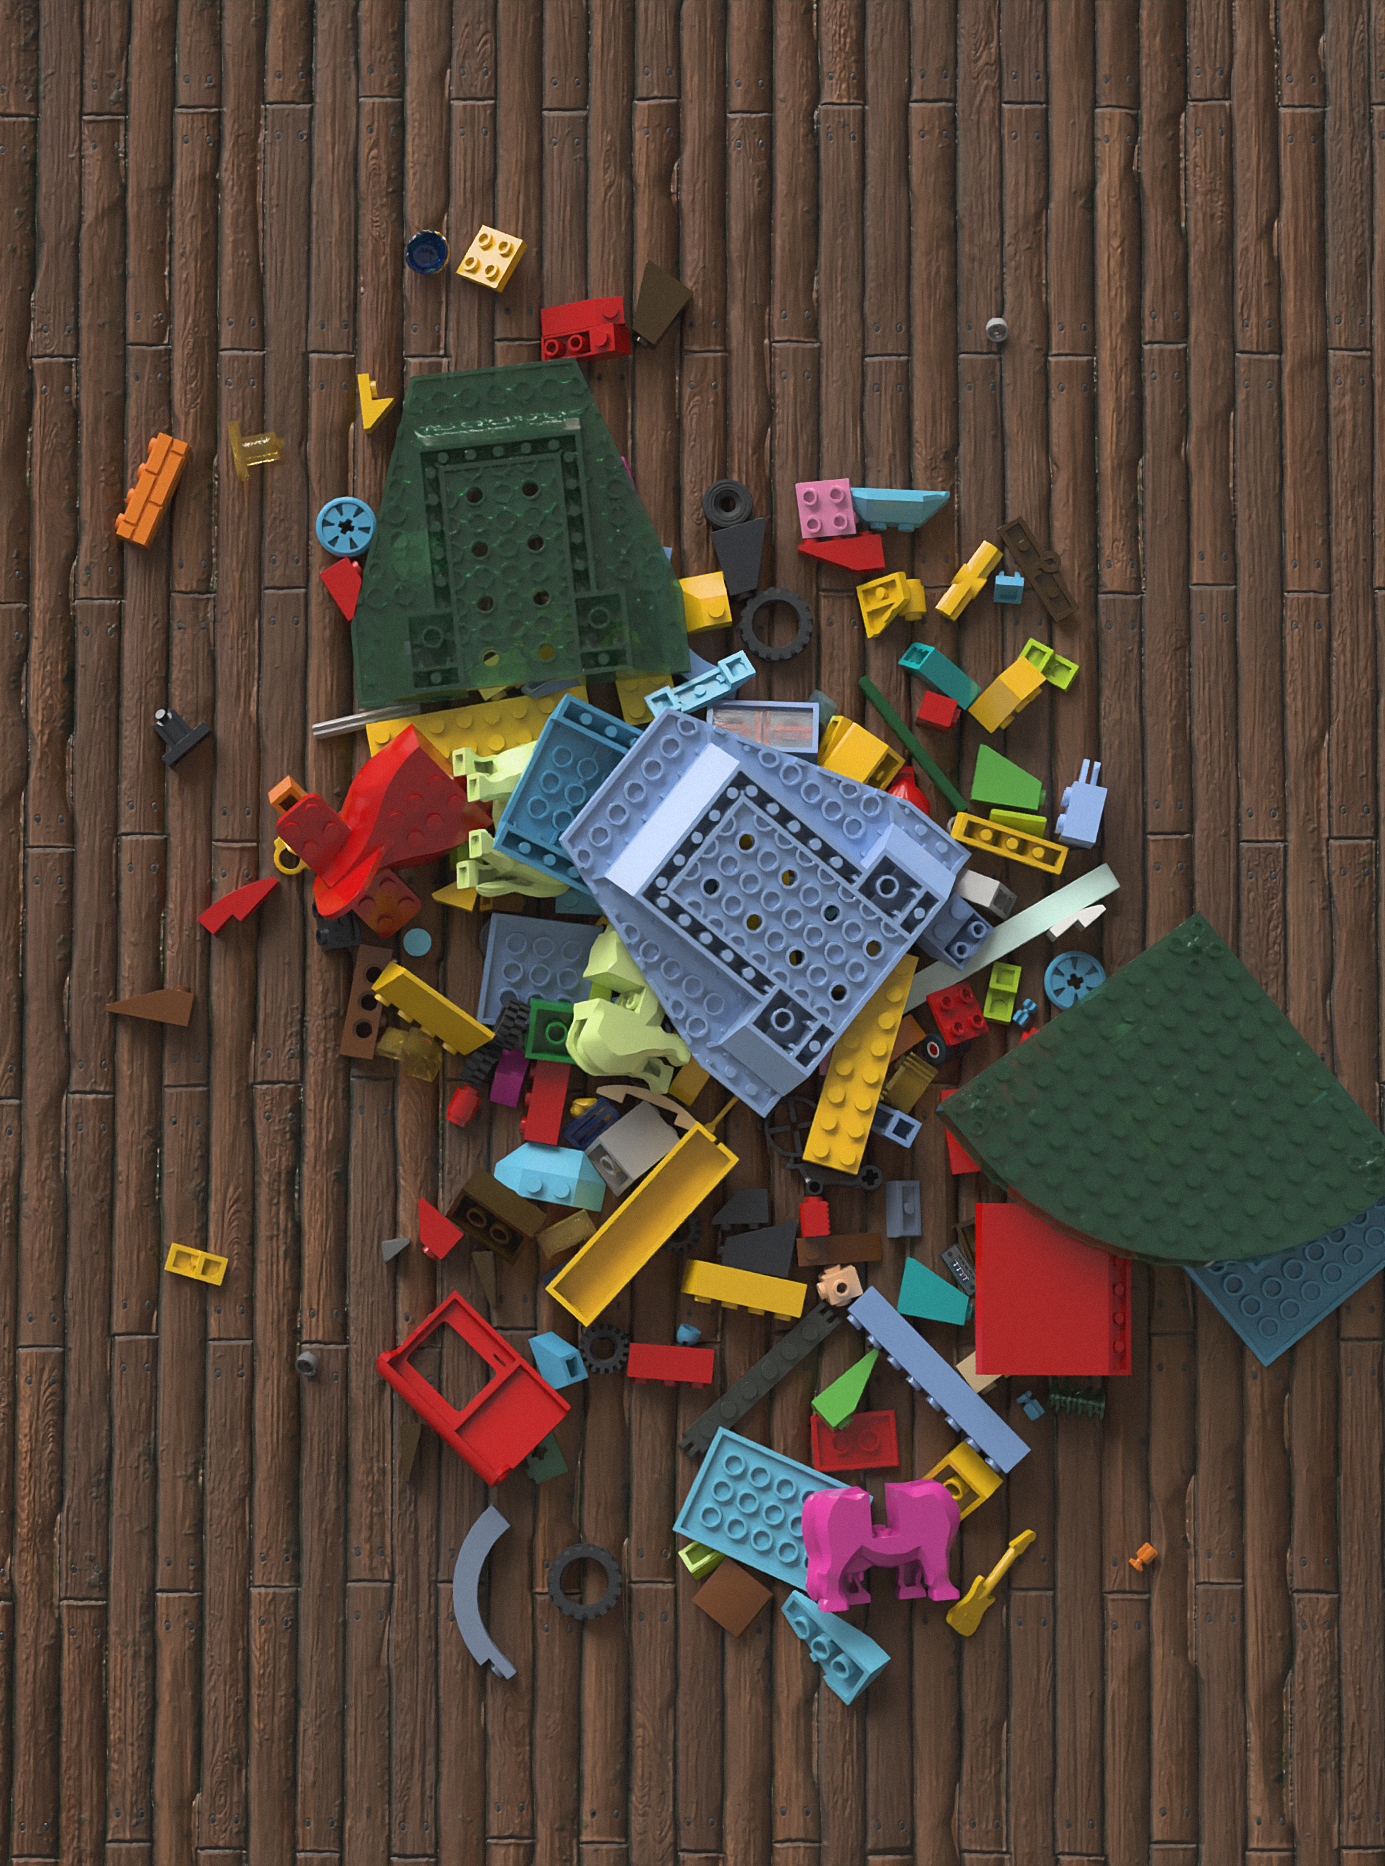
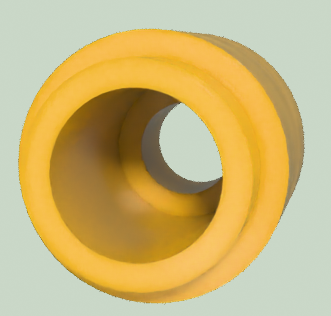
M909 579L907 584L911 599L899 612V616H904L905 621L922 619L921 615L927 613L924 586H921L920 579Z

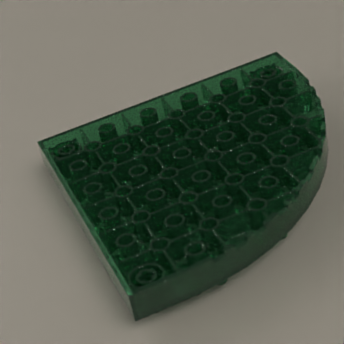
M1200 911L939 1103L934 1112L989 1179L1006 1191L1012 1200L1017 1201L1029 1210V1213L1037 1218L1040 1217L1052 1225L1053 1229L1087 1243V1246L1109 1251L1110 1254L1122 1258L1148 1261L1150 1264L1159 1266L1177 1265L1188 1266V1268L1233 1267L1243 1263L1270 1260L1273 1257L1285 1253L1288 1254L1314 1244L1322 1238L1336 1233L1385 1198V1137Z

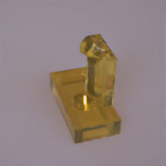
M238 420L227 422L236 472L240 481L251 479L248 465L281 459L279 449L284 447L285 442L281 437L276 438L275 431L243 438Z

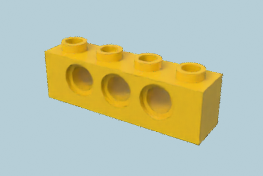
M963 812L957 813L950 834L952 838L963 844L1059 875L1069 849Z

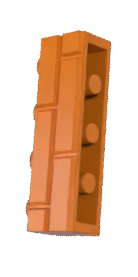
M159 433L157 439H151L147 449V453L150 454L146 464L141 463L136 478L139 479L135 489L131 488L125 500V503L128 504L125 514H119L114 529H117L116 534L120 539L150 550L192 452L189 444L163 433Z

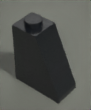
M764 517L711 532L712 543L730 600L736 599L737 602L746 601L752 598V594L757 591L766 526Z
M789 1222L727 1237L725 1243L719 1244L717 1259L722 1260L721 1266L788 1278L798 1223Z

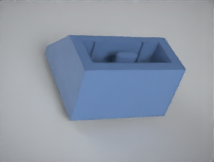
M952 892L949 894L945 904L916 939L915 943L929 956L958 971H962L995 929L956 892Z

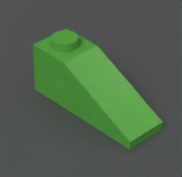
M876 1348L811 1402V1408L832 1432L838 1428L842 1431L854 1421L852 1416L856 1412L879 1356V1351Z

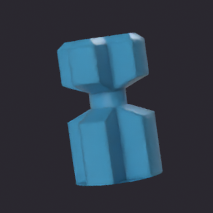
M1026 999L1022 1004L1024 1010H1018L1011 1019L1022 1028L1031 1019L1029 1013L1034 1014L1039 1008L1030 999Z

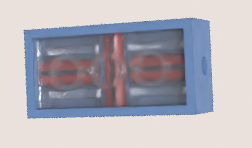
M719 699L707 705V723L817 765L819 703Z

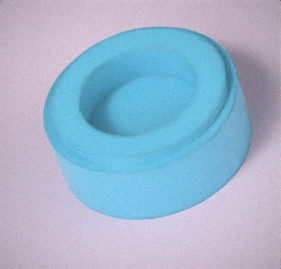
M416 928L407 932L403 944L405 950L410 955L421 957L430 951L432 940L425 930Z

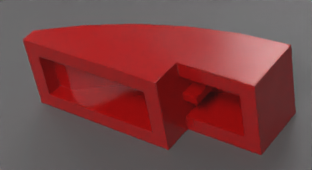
M271 877L243 886L210 906L197 920L214 936H217L234 917L244 924L281 883L275 877Z

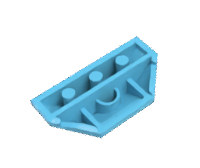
M851 487L854 512H857L859 520L864 526H870V529L875 531H885L887 527H898V531L913 532L914 528H920L945 506L950 498V492Z
M528 1141L496 1163L494 1177L508 1188L515 1190L523 1198L601 1212L606 1184L584 1151Z

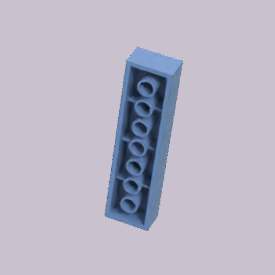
M870 1286L846 1309L850 1314L847 1317L849 1322L857 1330L863 1327L870 1334L866 1339L877 1350L883 1348L889 1354L886 1360L896 1370L899 1371L903 1368L909 1375L905 1378L916 1391L922 1388L929 1395L925 1400L936 1411L942 1409L948 1415L945 1421L956 1432H959L961 1429L968 1436L965 1441L975 1452L982 1450L988 1456L984 1461L995 1472L998 1473L1001 1470L1007 1474L1031 1450L873 1286Z

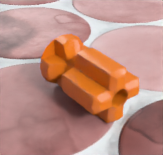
M1145 1543L1136 1552L1138 1558L1136 1560L1130 1558L1128 1561L1141 1573L1143 1570L1141 1564H1149L1158 1555V1552L1149 1543Z

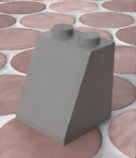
M644 1100L602 1133L584 1153L603 1181L618 1197L659 1163L675 1147L680 1139L676 1130L672 1126L667 1125L661 1118L659 1110L653 1104Z

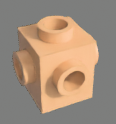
M849 1263L841 1266L840 1264L829 1265L824 1268V1272L817 1274L820 1283L816 1284L818 1293L822 1300L826 1299L831 1305H846L852 1301L851 1298L863 1294L856 1269Z

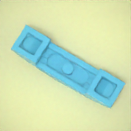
M742 650L719 661L717 668L673 689L666 686L645 696L644 701L654 718L664 707L689 714L733 692L755 676L756 672Z

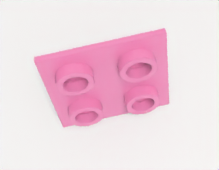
M849 478L795 484L803 539L856 534L855 523L859 522V515L853 510Z

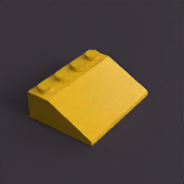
M391 961L371 987L372 990L377 992L374 998L387 1007L392 1003L400 1010L397 1014L407 1022L411 1023L413 1019L422 1025L419 1029L422 1033L431 1039L435 1035L444 1041L441 1046L454 1056L457 1052L465 1056L493 1039L496 1035L407 969Z

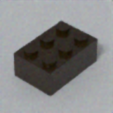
M478 1167L459 1192L445 1217L514 1266L530 1245L548 1215L518 1195L515 1190L501 1183L491 1173Z

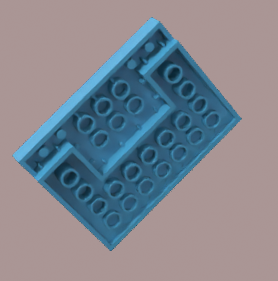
M1323 1092L1154 1236L1263 1366L1267 1367L1385 1267V1159L1351 1117L1345 1114L1329 1093Z

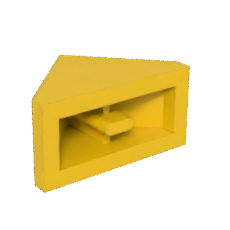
M457 881L432 893L435 902L473 913L479 894L475 890L476 887L458 889Z

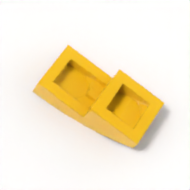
M172 1243L164 1270L221 1286L228 1258Z

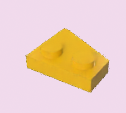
M896 572L856 587L868 638L878 637L911 599L905 572Z

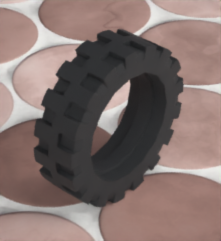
M771 587L757 592L755 596L746 602L740 616V636L747 650L753 653L752 655L756 658L763 659L768 663H784L787 660L796 658L797 655L806 649L812 637L813 616L807 602L800 598L799 594L788 591L786 588L775 589V587ZM770 603H782L789 606L795 611L799 619L800 629L797 637L784 647L772 648L764 645L757 639L753 630V621L756 613Z
M588 1543L568 1547L554 1559L549 1569L547 1585L554 1605L562 1613L575 1619L590 1620L606 1614L616 1604L622 1590L623 1580L621 1569L615 1557L606 1549ZM578 1558H591L598 1561L608 1574L609 1586L606 1594L598 1602L591 1605H579L572 1602L562 1589L561 1577L564 1569L570 1562Z

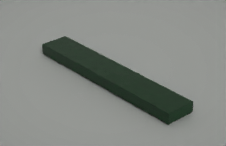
M865 675L858 681L857 687L956 813H964L969 807L868 676Z

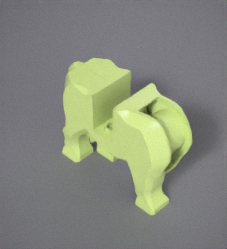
M537 741L524 743L499 755L487 757L475 755L472 749L467 747L453 751V775L455 777H467L468 802H487L493 800L492 818L495 831H497L499 820ZM485 829L469 831L470 858H482L490 864L483 865L475 860L458 862L456 865L457 888L476 887V892L485 897L500 896L511 892L540 898L556 897L564 894L570 888L569 885L493 849L495 838Z
M609 924L605 932L598 935L590 950L589 963L583 978L621 994L616 999L615 1004L601 998L574 1004V1020L567 1036V1050L576 1064L588 1074L593 1076L628 1075L642 1078L649 1084L652 1093L656 1095L666 1094L674 1068L664 1065L662 1060L656 1057H666L672 1065L678 1067L688 1064L691 1052L678 1034L667 1033L661 1028L660 1025L666 1012L614 928Z

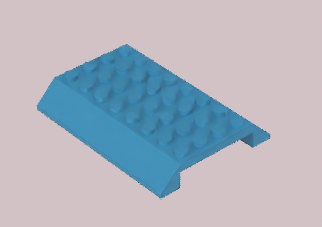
M566 693L547 719L503 811L492 848L594 897L559 842V838L644 731ZM708 879L704 883L703 888L708 895L712 894L717 884L714 879Z

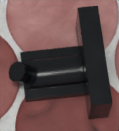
M174 708L168 714L163 709L158 710L155 714L158 722L152 726L172 748L161 757L170 769L174 768L213 734L204 721L192 730Z

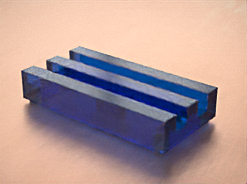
M602 1096L562 1130V1135L577 1150L585 1151L602 1133L622 1118V1114L616 1111L615 1107L611 1103L609 1104L607 1099ZM604 1107V1109H603L600 1113H598L593 1119H591V1120H590L586 1125H584L579 1131H577L573 1136L571 1135V1134H573L578 1128H580L585 1122H587L592 1116H594L599 1110H601V1109ZM609 1113L612 1115L581 1143L578 1142L581 1137L592 1130Z

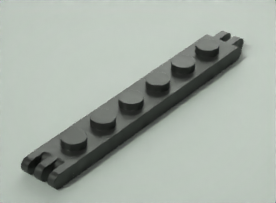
M825 1299L682 1434L686 1439L678 1447L682 1450L689 1443L693 1446L685 1454L688 1458L697 1451L702 1455L710 1447L719 1426L728 1430L844 1320L841 1316L836 1317L833 1322L828 1319L836 1312L833 1307L825 1314L820 1311L828 1304Z

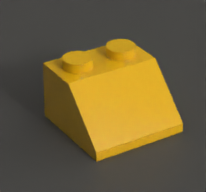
M965 1440L922 1478L934 1479L950 1492L959 1508L960 1521L988 1499L1003 1482Z

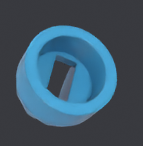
M680 1324L677 1340L681 1345L684 1340L688 1342L687 1347H692L698 1342L701 1331L691 1325Z

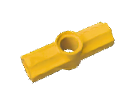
M983 541L970 561L964 564L951 582V587L943 595L935 609L947 619L955 622L970 600L974 599L988 580L986 578L999 563L1003 553L992 544Z

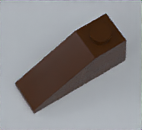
M175 985L174 990L166 988L108 1004L105 1007V1011L190 1028L197 995L190 993L191 988Z
M880 1232L796 1238L798 1267L882 1260Z

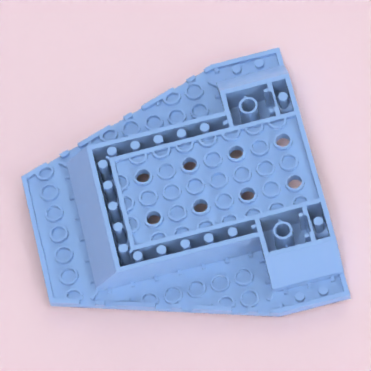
M664 707L559 838V842L697 1064L763 1118L767 1116L782 1096H785L810 1076L948 900L956 879L955 875L972 855L908 800L896 797L885 791L873 788L669 707ZM744 834H748L752 838V846L747 850H742L739 846V839ZM786 870H792L795 875L794 882L789 886L784 885L781 879L782 874ZM712 878L717 883V890L713 894L708 895L705 893L703 886L706 880ZM833 905L837 909V916L834 920L827 921L824 917V911L826 907ZM752 914H756L760 919V924L755 930L748 929L746 925L747 918ZM875 940L879 944V951L876 955L869 956L866 952V946L870 941ZM798 949L802 953V960L798 965H792L789 961V955L793 950ZM842 985L845 991L844 996L836 1001L832 998L831 991L834 986Z

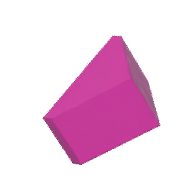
M515 1049L511 1051L503 1050L495 1072L489 1101L514 1108L517 1107L530 1058H525L523 1052Z

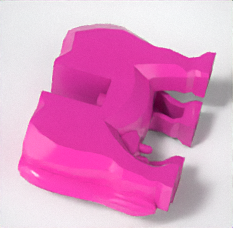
M920 1479L906 1483H885L888 1528H885V1525H872L870 1495L857 1486L827 1489L810 1495L805 1501L802 1510V1534L809 1559L806 1590L812 1601H818V1609L824 1613L849 1610V1605L871 1603L870 1595L862 1588L860 1582L864 1580L863 1571L872 1565L888 1569L897 1567L895 1597L898 1599L926 1597V1591L920 1583L922 1573L924 1575V1583L928 1586V1597L934 1601L959 1599V1591L951 1585L949 1580V1552L960 1524V1511L950 1492L934 1479Z

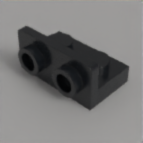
M314 897L312 914L317 920L316 941L321 947V952L359 947L362 944L358 915L351 909L337 919L326 920L319 914Z

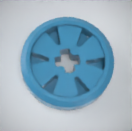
M340 497L330 501L322 508L316 521V533L322 547L331 555L342 559L345 557L351 559L363 555L372 547L377 536V521L373 511L366 503L353 497ZM348 521L352 522L353 532L348 531L346 535L342 534L343 530L339 528L341 523L346 525Z
M1070 951L1056 957L1048 966L1044 976V989L1048 999L1054 1006L1069 1013H1080L1094 1007L1102 998L1106 987V976L1101 964L1093 956L1080 951ZM1075 974L1076 978L1082 979L1083 983L1079 984L1080 989L1075 990L1074 986H1068L1067 981L1071 980L1070 975Z

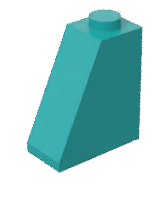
M913 642L898 662L901 667L935 693L957 700L956 708L966 710L978 699L977 694L982 689L941 652L928 645Z
M907 1257L896 1311L899 1314L957 1325H964L965 1320L970 1321L973 1304L968 1303L969 1297L915 1259Z

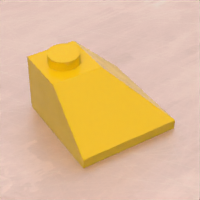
M722 572L667 582L676 631L679 636L732 626V617Z

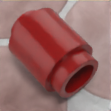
M466 1084L464 1088L457 1087L446 1111L448 1114L446 1119L466 1128L468 1122H472L483 1100L478 1096L480 1091Z

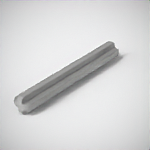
M413 701L314 724L312 731L315 739L319 740L366 729L367 724L421 715V709L418 701Z

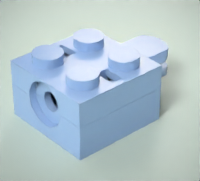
M1084 759L1078 782L1074 781L1071 787H1067L1064 790L1061 807L1066 808L1064 814H1060V817H1058L1055 833L1059 834L1058 842L1091 849L1096 841L1107 788L1096 786L1101 764L1096 761L1093 765L1089 784L1085 783L1090 760Z

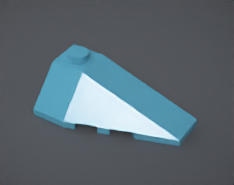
M796 1590L791 1593L781 1608L797 1636L805 1639L812 1652L809 1655L813 1662L818 1661L826 1673L823 1678L828 1686L847 1705L851 1704L873 1682L891 1659L872 1638L833 1613L820 1611L817 1603Z

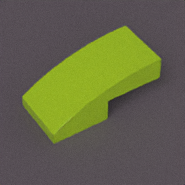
M1032 638L1029 639L1018 657L1019 659L1021 656H1024L1047 678L1045 681L1064 692L1068 691L1080 671L1078 665L1059 656L1054 650Z
M994 961L983 1011L985 1021L1004 1025L1010 1024L1020 978V966Z

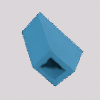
M552 1331L528 1339L542 1378L554 1390L588 1378L579 1350Z

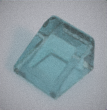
M815 689L807 703H819V722L822 724H826L838 708L836 702L818 689Z

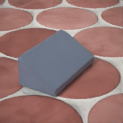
M920 1180L886 1181L887 1237L922 1236Z

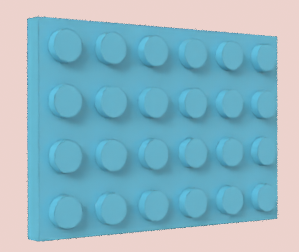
M719 1426L672 1530L807 1591L806 1575L809 1559L802 1534V1510L804 1503L814 1492L827 1489L849 1488L851 1486ZM870 1495V1504H871V1502H872V1500H873V1496Z

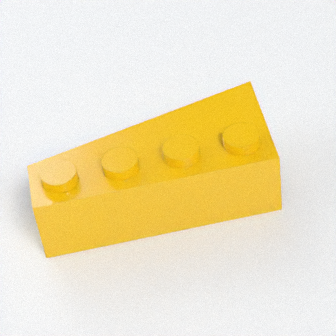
M687 1259L680 1292L695 1295V1301L710 1304L711 1299L722 1301V1307L737 1310L738 1305L748 1307L747 1312L764 1316L766 1310L775 1312L774 1318L791 1321V1316L799 1318L801 1316L807 1284Z

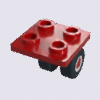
M968 981L955 984L926 996L940 1031L927 1034L923 1039V1052L930 1063L934 1065L947 1063L952 1059L954 1052L957 1057H962L970 1051L972 1038L989 1032V1027Z

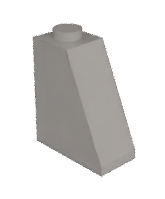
M961 867L955 875L956 879L950 893L956 892L970 906L1003 921H1007L1018 896L1001 882Z

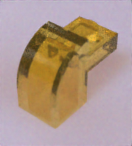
M388 1027L377 1046L379 1055L404 1061L408 1076L430 1082L434 1080L444 1061L438 1043L429 1034L415 1027H412L409 1032Z

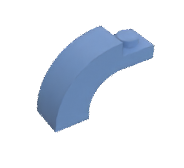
M878 1102L870 1131L893 1143L909 1148L922 1123Z

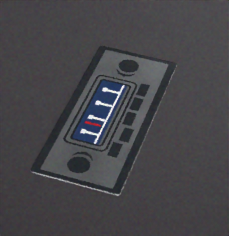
M955 1243L940 1253L939 1256L966 1296L970 1297L976 1293V1271L958 1244Z

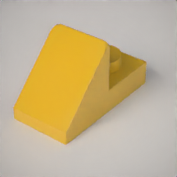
M369 373L359 374L358 382L365 433L371 434L394 407L395 400L394 398L373 400V398L378 397L376 381H371Z

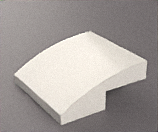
M1097 905L1077 911L1056 923L1045 935L1054 942L1073 924L1082 932L1106 908L1103 905Z

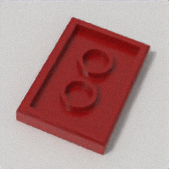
M894 1409L856 1412L852 1416L854 1421L842 1431L838 1428L834 1432L829 1429L819 1416H810L814 1469L816 1471L832 1472L899 1466Z

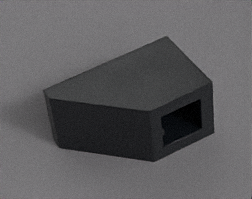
M767 1189L738 1190L712 1218V1225H718V1230H735V1224H746V1229H763V1223H769Z

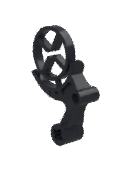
M800 1096L786 1097L779 1100L767 1114L764 1130L769 1145L778 1154L789 1158V1163L783 1165L784 1170L800 1172L807 1185L806 1192L809 1197L821 1196L823 1188L828 1187L858 1188L865 1193H874L880 1189L883 1175L881 1170L874 1165L859 1168L855 1176L810 1162L795 1164L796 1159L802 1158L804 1154L798 1131L794 1132L797 1153L786 1152L773 1142L770 1135L791 1131L790 1125L769 1128V1122L773 1113L780 1106L788 1103L791 1122L795 1124L797 1118L794 1102L807 1104L816 1111L817 1105L813 1101ZM813 1121L800 1123L799 1128L801 1130L809 1129ZM867 1173H872L873 1177L877 1176L878 1178L874 1180V1185L868 1186L867 1182L862 1181L866 1178ZM816 1185L820 1190L814 1193L810 1191V1187Z

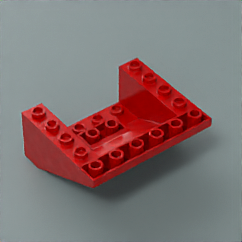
M976 1203V1375H1131V1205Z

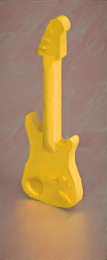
M1028 1529L1009 1543L1010 1548L985 1580L984 1577L979 1575L965 1598L948 1611L946 1620L957 1632L965 1636H970L975 1632L984 1611L995 1601V1597L989 1594L1016 1557L1024 1552L1030 1542L1035 1540V1532Z

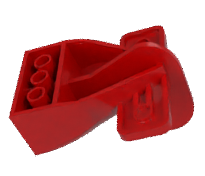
M411 723L361 768L349 788L340 815L319 795L311 793L305 795L278 819L276 830L278 836L317 874L313 885V893L317 910L324 919H337L352 909L379 936L390 937L421 910L422 906L419 895L395 871L424 866L441 859L469 841V831L486 829L494 821L487 802H468L467 779L464 776L455 777L453 775L452 763Z

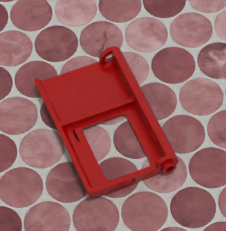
M456 1290L396 1350L391 1352L386 1350L376 1359L377 1366L375 1370L491 1488L499 1485L552 1432L572 1409ZM444 1322H448L496 1371V1376L462 1411H456L408 1361L409 1356Z

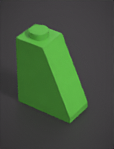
M980 744L970 802L1036 813L1038 806L1043 807L1046 790H1041L1042 782L988 746Z

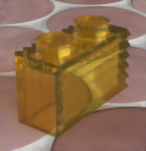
M913 1052L908 1057L904 1054L901 1055L893 1066L897 1069V1072L892 1079L887 1076L885 1077L879 1100L890 1108L906 1115L938 1073L935 1068Z
M583 1209L535 1236L546 1257L552 1259L553 1256L557 1257L558 1253L562 1254L563 1250L567 1251V1248L572 1249V1245L577 1246V1242L582 1243V1240H587V1237L591 1238L592 1234L594 1235L597 1230L587 1211Z

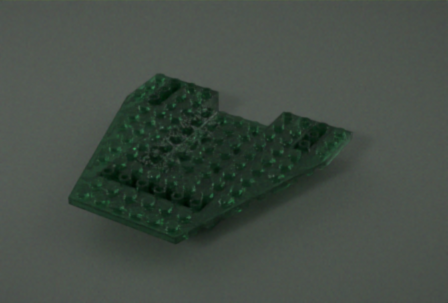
M575 357L410 376L402 418L396 434L397 439L392 451L383 489V498L378 510L377 523L372 535L363 573V582L356 602L355 615L351 623L358 709L368 710L470 698L469 690L574 678L579 679L580 685L692 673L683 589ZM530 483L538 486L537 494L532 497L523 494L524 487ZM473 490H479L483 493V497L478 503L468 501V494ZM539 537L544 541V545L540 550L533 551L528 547V543L532 538ZM478 544H485L488 547V552L483 557H476L473 554V549ZM538 592L548 593L549 600L546 604L537 605L534 602V596ZM483 598L492 599L494 602L492 609L486 612L481 611L478 608L480 600ZM544 646L553 647L555 650L554 656L548 660L542 659L539 656L541 648ZM494 652L498 654L499 660L494 666L484 664L483 660L487 653Z

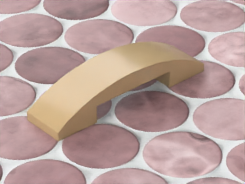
M608 1085L598 1087L596 1091L597 1094L622 1104L626 1094L677 1113L674 1125L690 1130L697 1122L680 1105L661 1094L656 1095L648 1089L628 1085Z

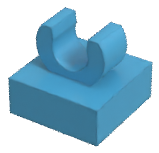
M1000 571L999 576H996L993 602L1021 604L1024 578L1020 577L1019 572H1015L1014 577L1004 576V571Z

